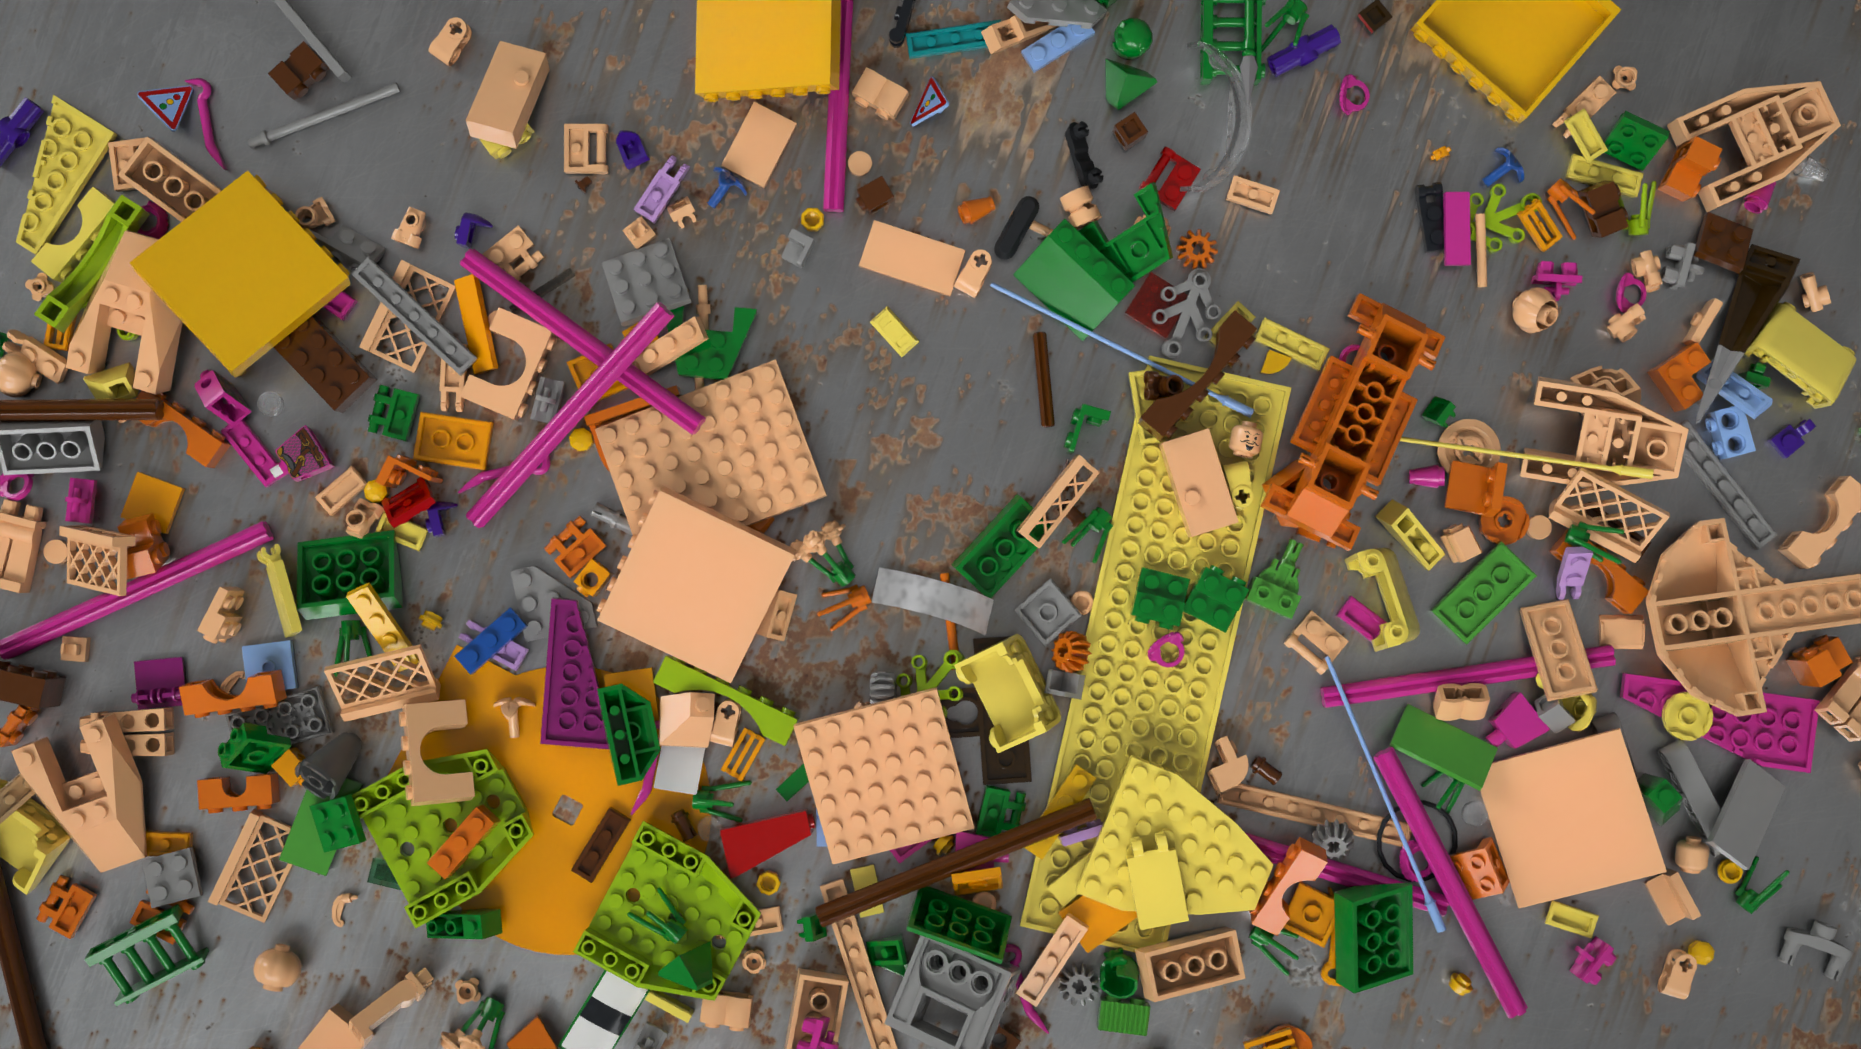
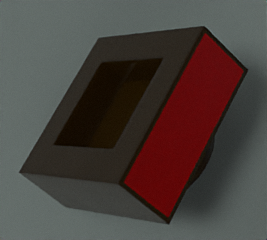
M1375 0L1357 15L1371 34L1393 18L1380 0Z

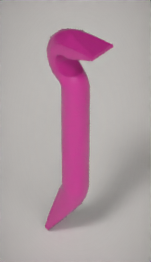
M202 78L185 80L188 84L203 87V92L198 95L197 103L205 147L215 161L224 170H227L214 141L207 102L212 92L211 85Z
M549 455L542 462L541 468H537L532 474L543 475L549 470L551 465ZM509 466L478 473L458 493L461 494L484 481L499 478Z
M655 721L656 729H659L660 721ZM658 755L644 777L642 789L632 808L631 815L651 793Z
M1006 944L1005 952L1015 953V958L1010 960V964L1020 968L1019 964L1022 959L1020 948L1014 944ZM1022 972L1016 983L1017 990L1024 980ZM1020 997L1024 1011L1029 1019L1049 1034L1048 1029L1033 1008V1005Z

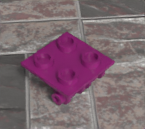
M183 657L134 661L136 693L131 695V701L138 705V710L182 706L179 687L185 685Z

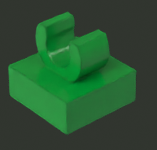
M1759 362L1751 363L1748 371L1738 374L1759 390L1769 388L1771 378L1763 376L1766 365Z
M1435 396L1421 416L1429 422L1447 428L1448 424L1445 421L1449 416H1456L1453 411L1456 406L1451 401Z
M816 912L797 920V924H803L804 932L799 933V937L805 938L806 942H814L827 936L826 927L821 926Z

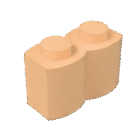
M866 67L853 89L852 95L855 97L854 101L864 108L870 106L876 109L875 113L885 120H888V118L895 120L908 98L909 92L900 85Z
M1462 523L1458 525L1453 524L1442 530L1444 534L1440 538L1453 563L1467 561L1482 553L1469 525L1463 526Z
M1469 683L1463 686L1458 684L1438 686L1433 702L1436 719L1453 721L1459 718L1465 720H1480L1484 718L1490 702L1487 686L1479 683Z
M720 990L715 1001L702 999L700 1022L705 1023V1026L709 1028H719L720 1025H726L732 1031H744V1028L750 1026L754 995Z

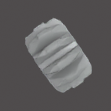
M887 671L872 673L869 687L870 704L897 697L896 676L894 673Z
M1337 818L1331 823L1326 819L1325 825L1317 824L1316 830L1312 833L1313 843L1326 849L1327 858L1330 860L1333 857L1341 860L1342 855L1349 856L1350 850L1354 847L1352 829L1348 828L1346 822L1339 824Z
M1074 963L1072 964V972L1067 968L1063 969L1067 977L1060 976L1058 978V981L1063 984L1058 987L1059 992H1065L1063 995L1064 1001L1072 997L1071 1004L1073 1006L1077 1004L1078 999H1080L1081 1005L1085 1006L1084 998L1087 997L1090 1001H1093L1094 997L1091 992H1099V988L1094 986L1099 983V978L1092 977L1095 973L1092 968L1086 972V965L1082 964L1080 970H1077V966ZM1077 980H1082L1084 987L1080 986L1079 990L1075 989L1073 983H1078Z

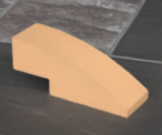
M1014 15L1010 19L989 26L981 33L990 54H993L1058 26L1048 25V22L1036 21L1035 24H1028Z

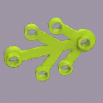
M1495 184L1490 188L1489 193L1491 197L1484 211L1486 228L1508 237L1511 243L1517 244L1524 240V231L1520 228L1514 229L1500 222L1517 215L1519 211H1524L1526 201H1532L1536 198L1540 199L1542 203V199L1538 194L1529 193L1521 199L1520 203L1495 213L1500 199L1506 194V188L1503 184ZM1500 188L1501 195H1496L1494 189ZM1480 193L1470 195V239L1476 242V224L1473 220L1477 208L1484 202V198ZM1472 197L1479 199L1478 205L1472 202ZM1514 232H1518L1520 234L1519 240L1514 239ZM1486 236V249L1489 252L1495 253L1502 248L1503 243L1500 238ZM1491 241L1497 242V249L1491 247Z
M958 650L947 651L943 658L944 663L928 683L926 678L928 660L923 655H915L912 658L911 664L916 669L917 692L938 687L952 669L956 670L954 665L965 659L963 653ZM951 655L956 657V661L953 664L949 662ZM918 658L923 660V664L920 667L916 664ZM902 673L896 678V683L901 690V696L911 694L910 686L913 680L909 674ZM906 676L908 682L906 685H902L901 679ZM952 686L948 690H938L940 700L959 701L963 697L962 689L956 686ZM954 689L958 691L956 698H953L951 695ZM942 706L946 718L948 711L945 706Z

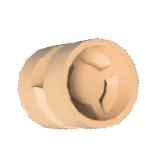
M1089 186L1075 189L1060 198L1065 212L1070 213L1068 217L1070 224L1077 230L1102 218L1097 205L1092 204L1093 195Z

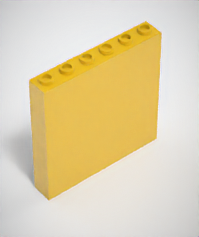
M697 0L695 94L703 97L704 101L717 102L718 98L736 101L740 100L743 96H748L751 99H761L763 95L785 97L786 93H793L796 96H806L808 92L816 91L817 94H830L831 90H839L841 0Z
M1436 0L1411 28V31L1414 32V36L1418 41L1428 44L1438 58H1444L1450 63V67L1454 72L1464 75L1474 89L1481 90L1486 94L1491 104L1501 107L1511 121H1517L1520 124L1533 112L1622 9L1611 0Z
M248 170L129 262L142 280L235 378L351 285L348 277L350 275L349 271L341 263L337 265L331 259L333 258L332 253L324 245L320 247L315 242L317 239L308 228L303 229L298 224L300 222L298 217L291 210L287 212L281 206L283 205L282 200L274 192L270 194L265 189L267 186L258 175L253 176Z

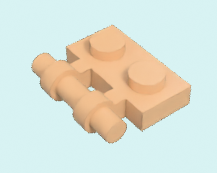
M519 225L482 254L518 281L521 280V276L529 269L533 270L538 266L537 263L544 258L539 250L532 255L529 254L528 251L535 245ZM522 256L525 261L514 269L511 264Z

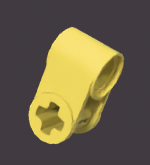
M1242 461L1222 465V471L1234 508L1238 510L1246 508L1254 499L1248 462ZM1239 492L1241 495L1246 496L1242 503L1241 500H1236L1235 498Z

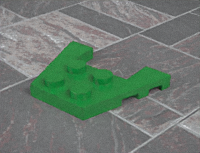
M1155 182L1150 183L1134 194L1146 218L1109 241L1097 220L1079 230L1132 283L1173 258Z
M685 305L670 310L674 317L667 324L668 333L683 324ZM735 307L732 332L705 330L709 338L708 340L675 359L678 375L681 377L719 380L729 378L740 354L741 347L749 334L753 320L757 316V309Z

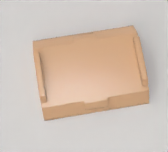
M1599 615V646L1612 645L1614 649H1643L1645 642L1643 615Z

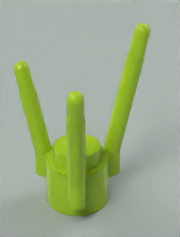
M1652 181L1648 203L1647 183L1642 185L1640 214L1631 215V220H1627L1629 227L1623 229H1628V235L1649 234L1656 181ZM1620 196L1618 200L1619 206L1624 207L1622 197Z

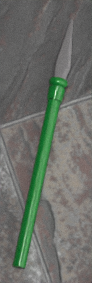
M1245 0L1243 59L1240 64L1247 104H1250L1258 69L1255 60L1254 39L1255 0Z

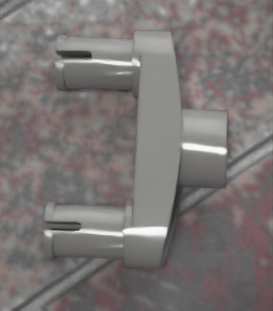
M1815 920L1811 931L1787 928L1784 935L1785 942L1777 959L1794 966L1800 946L1804 945L1831 954V957L1823 975L1840 981L1846 962L1850 961L1853 952L1833 940L1837 928Z

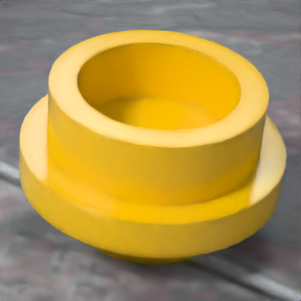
M425 610L424 614L419 616L423 627L432 631L435 628L441 629L443 618L439 615Z
M952 834L940 837L933 846L937 850L936 854L939 856L942 853L947 855L953 849L955 837Z
M1725 859L1719 863L1717 874L1723 882L1733 884L1741 879L1743 869L1730 859Z
M1452 973L1448 984L1453 991L1464 996L1473 990L1472 982L1468 976L1463 973Z

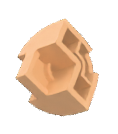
M1601 365L1570 378V382L1614 391L1640 404L1641 388L1622 368L1619 370L1603 369Z

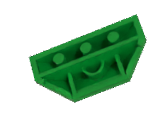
M622 683L599 688L597 692L617 786L642 781L661 750L651 702Z

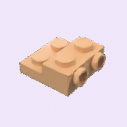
M219 587L197 630L204 634L203 638L215 644L218 641L226 643L227 639L237 635L241 628L240 621L242 616L234 612L241 607L244 601L242 596L245 591L239 587Z

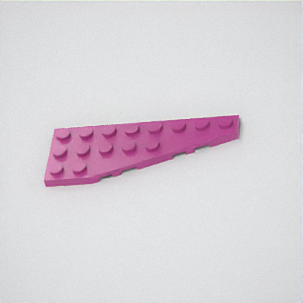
M1622 674L1620 698L1661 718L1662 709L1666 701L1674 694L1687 692L1677 680ZM1763 693L1767 712L1739 717L1709 704L1713 711V724L1708 733L1701 736V738L1746 760L1751 759L1758 766L1811 773L1818 713L1814 709L1820 703V700Z

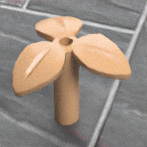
M508 697L495 702L493 707L501 705V711L509 721L510 738L519 737L518 708L521 705L535 707L536 704L522 697H516L514 700Z

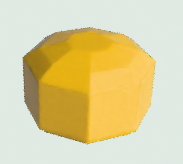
M807 208L801 214V224L808 232H818L824 226V214L818 208Z
M585 428L574 429L569 436L570 446L579 452L588 451L594 444L592 433Z
M376 480L368 481L363 489L366 499L372 503H380L389 496L388 487L376 483Z
M767 870L759 875L756 885L760 893L770 896L779 890L781 880L776 872Z
M1695 940L1689 945L1687 954L1693 956L1697 964L1707 965L1714 959L1715 950L1710 943Z

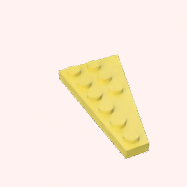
M53 95L51 102L53 104L51 115L47 117L46 121L48 127L45 138L41 141L32 176L34 177L32 189L29 190L27 196L29 201L26 213L22 215L16 243L35 255L46 243L50 242L109 150L108 142H114L118 136L115 132Z

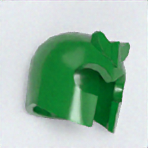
M1128 18L1122 20L1115 29V42H1112L1111 45L1119 57L1127 60L1136 59L1149 50L1153 42V33L1144 20Z
M1121 947L1117 950L1104 952L1105 959L1100 967V988L1111 997L1119 999L1134 995L1139 981V969L1136 961L1132 957L1123 954Z

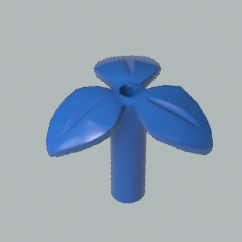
M1496 148L1495 152L1505 156L1506 162L1483 178V182L1489 187L1512 169L1516 170L1519 183L1523 182L1524 170L1518 159L1508 149Z
M722 167L714 168V172L720 173L718 179L719 187L707 202L708 205L716 208L728 189L733 185L739 187L745 196L747 195L743 182L734 176L732 172Z

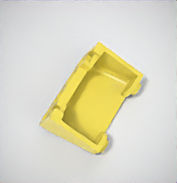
M1788 302L1778 303L1744 355L1748 358L1751 354H1754L1760 358L1759 362L1769 363L1802 388L1801 394L1804 396L1809 395L1806 402L1813 408L1831 406L1838 398L1857 361L1854 356L1855 352L1846 346H1841L1796 312L1797 309Z
M1386 547L1368 549L1344 559L1348 571H1359L1363 579L1372 576L1376 577L1390 622L1379 625V635L1371 640L1374 651L1377 652L1416 639L1420 633V625L1394 551Z
M1012 635L954 665L958 679L966 684L973 683L994 725L990 730L989 741L997 753L1041 735L1061 721L1060 710L1052 694L1044 693L1046 682L1021 635Z
M0 779V789L8 783L6 780ZM31 798L0 824V857L18 869L13 876L12 882L17 889L26 895L37 887L71 839L53 815Z

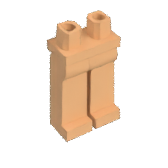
M4 499L0 509V588L16 593H30L42 538V529H45L47 522L41 521L43 515L42 507L26 505L24 516L18 515L21 502Z
M1861 656L1855 657L1852 660V665L1814 709L1830 725L1835 724L1833 727L1849 742L1861 740Z
M173 707L118 712L101 711L90 713L91 715L80 717L79 719L80 726L95 719L115 713L122 732L174 729ZM174 732L124 734L132 756H168L175 754ZM81 740L80 752L90 754L85 740Z
M423 968L416 975L410 971L405 975L404 980L397 983L351 1018L348 1028L364 1047L372 1040L373 1029L400 1008H407L414 1003V1000L419 1002L423 999L426 992L425 989L432 985L434 978L426 968Z

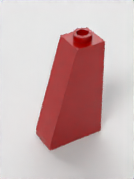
M806 808L721 828L720 834L730 879L741 875L810 836L813 833L812 828H816L813 813L809 814Z

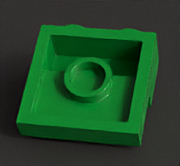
M1211 565L1210 568L1203 567L1185 602L1183 612L1226 633L1250 589L1245 587V581L1235 576L1231 580L1223 576L1225 571L1214 565Z
M1141 567L1130 615L1135 616L1134 621L1149 624L1150 620L1159 622L1158 627L1173 630L1174 626L1179 627L1190 579Z
M243 723L239 728H233L227 743L222 742L219 745L218 756L220 757L222 768L267 774L272 768L271 765L291 747L290 737L268 734L266 726Z

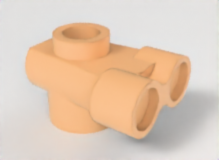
M323 197L313 200L311 206L300 207L295 212V215L300 220L298 224L303 229H312L323 224L329 226L336 222ZM306 218H310V219H311V221H309V222H307V223H303V220H304V219H306Z
M409 207L399 228L394 229L391 239L419 249L422 241L420 234L426 228V213ZM415 217V222L410 224V220Z
M1647 250L1641 252L1637 258L1631 259L1633 275L1635 278L1644 277L1646 292L1659 290V285L1663 283L1660 272H1658L1661 269L1659 257L1657 255L1653 256L1652 251Z
M1814 272L1800 275L1802 287L1806 292L1801 294L1805 308L1810 307L1812 312L1823 310L1824 305L1831 304L1827 286L1817 287Z
M1636 303L1623 315L1620 313L1614 315L1608 321L1610 324L1607 326L1608 333L1614 339L1618 338L1622 343L1628 341L1638 331L1635 325L1646 319L1644 310Z
M359 498L353 507L354 510L350 511L346 516V523L348 524L346 532L351 536L362 539L370 531V527L375 519L381 517L384 508L379 504L370 503L365 499Z

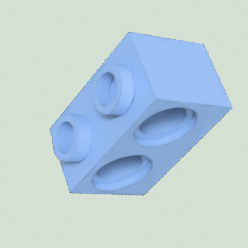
M1731 406L1705 413V425L1707 430L1711 432L1713 439L1712 450L1719 460L1756 451L1746 413L1736 406ZM1723 415L1728 418L1727 427L1721 422ZM1730 438L1735 443V448L1733 450H1731L1728 446V441Z

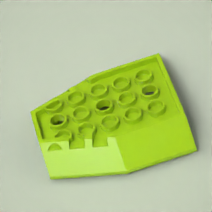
M488 749L423 760L430 770L439 774L473 772L475 797L470 801L411 806V800L406 799L405 792L406 785H409L408 775H404L403 767L352 795L359 818H363L409 903L404 908L415 929L481 893L534 835L526 806L507 771ZM490 795L499 797L500 805L497 808L489 806L488 797ZM482 804L485 805L501 821L469 853L468 859L453 876L444 879L427 862L453 834V832L446 829V820L448 818L454 819L457 822L458 828L475 807ZM405 842L413 844L414 853L412 855H406L403 852L402 847Z
M643 821L632 841L633 845L589 927L584 930L573 952L638 988L715 1001L748 941L761 912L708 855ZM659 887L667 895L675 909L686 920L684 926L688 930L676 944L672 941L668 942L661 935L627 916V913L631 912L662 929L661 926L646 915V912L650 911L665 923L670 920L671 911L657 892ZM635 888L640 892V899L638 901H631L628 898L627 892L629 889ZM722 935L726 940V945L722 948H717L713 944V937ZM711 941L712 984L696 991L658 976V971L679 955Z

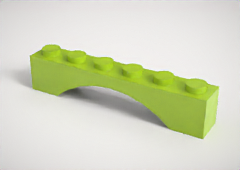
M121 194L107 213L98 236L73 272L47 295L34 315L64 333L90 298L124 232L129 230L137 233L150 214Z
M665 656L653 683L673 693L686 690H705L727 696L750 713L758 724L763 736L783 746L787 745L794 731L793 726L799 720L795 716V711L785 706L781 710L773 706V700L761 696L760 699L751 695L752 690L739 685L736 688L730 685L729 682L719 677L715 678L707 674L708 672L695 666L692 667L674 656Z

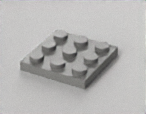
M670 238L602 262L618 317L623 327L639 322L657 302L664 304L669 311L692 303Z

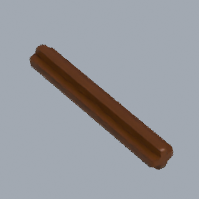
M1036 332L1033 335L1041 425L1044 428L1053 427L1055 421L1046 332Z

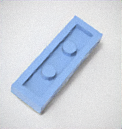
M1068 24L1067 27L1060 26L1023 49L1021 54L1033 73L1094 36L1095 31L1093 28H1081V25Z
M1714 359L1697 372L1696 378L1705 385L1707 384ZM1732 372L1718 393L1753 419H1756L1767 410L1773 402L1772 398L1735 372Z

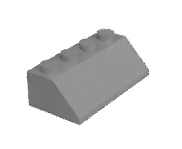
M101 420L0 422V464L4 475L101 471L105 434Z

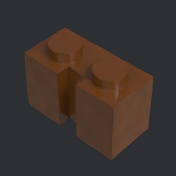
M304 41L290 53L291 56L285 62L281 61L268 73L293 100L305 96L309 91V87L315 82L321 81L330 69Z
M1601 181L1577 191L1579 198L1595 210V214L1592 215L1583 208L1592 237L1603 238L1629 227L1627 223L1628 213L1623 206H1619L1618 200L1620 199L1621 192L1614 181Z

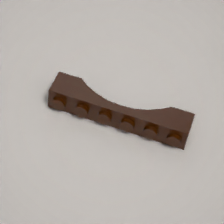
M1234 310L1216 333L1214 356L1206 373L1185 391L1167 398L1156 399L1140 417L1138 424L1159 442L1164 437L1169 439L1178 429L1175 426L1180 419L1185 421L1194 411L1191 406L1196 401L1201 403L1209 394L1207 388L1212 383L1217 385L1224 377L1225 373L1222 371L1227 365L1232 367L1241 356L1238 353L1243 347L1248 349L1256 340L1254 334L1257 328Z

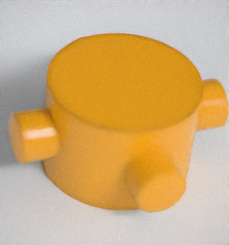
M1443 146L1433 151L1431 159L1438 161L1450 155L1451 148Z

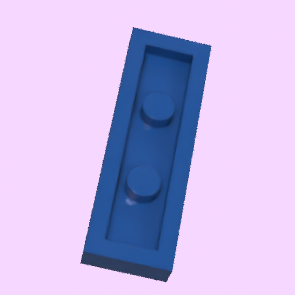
M510 607L454 657L470 675H473L527 627V624Z

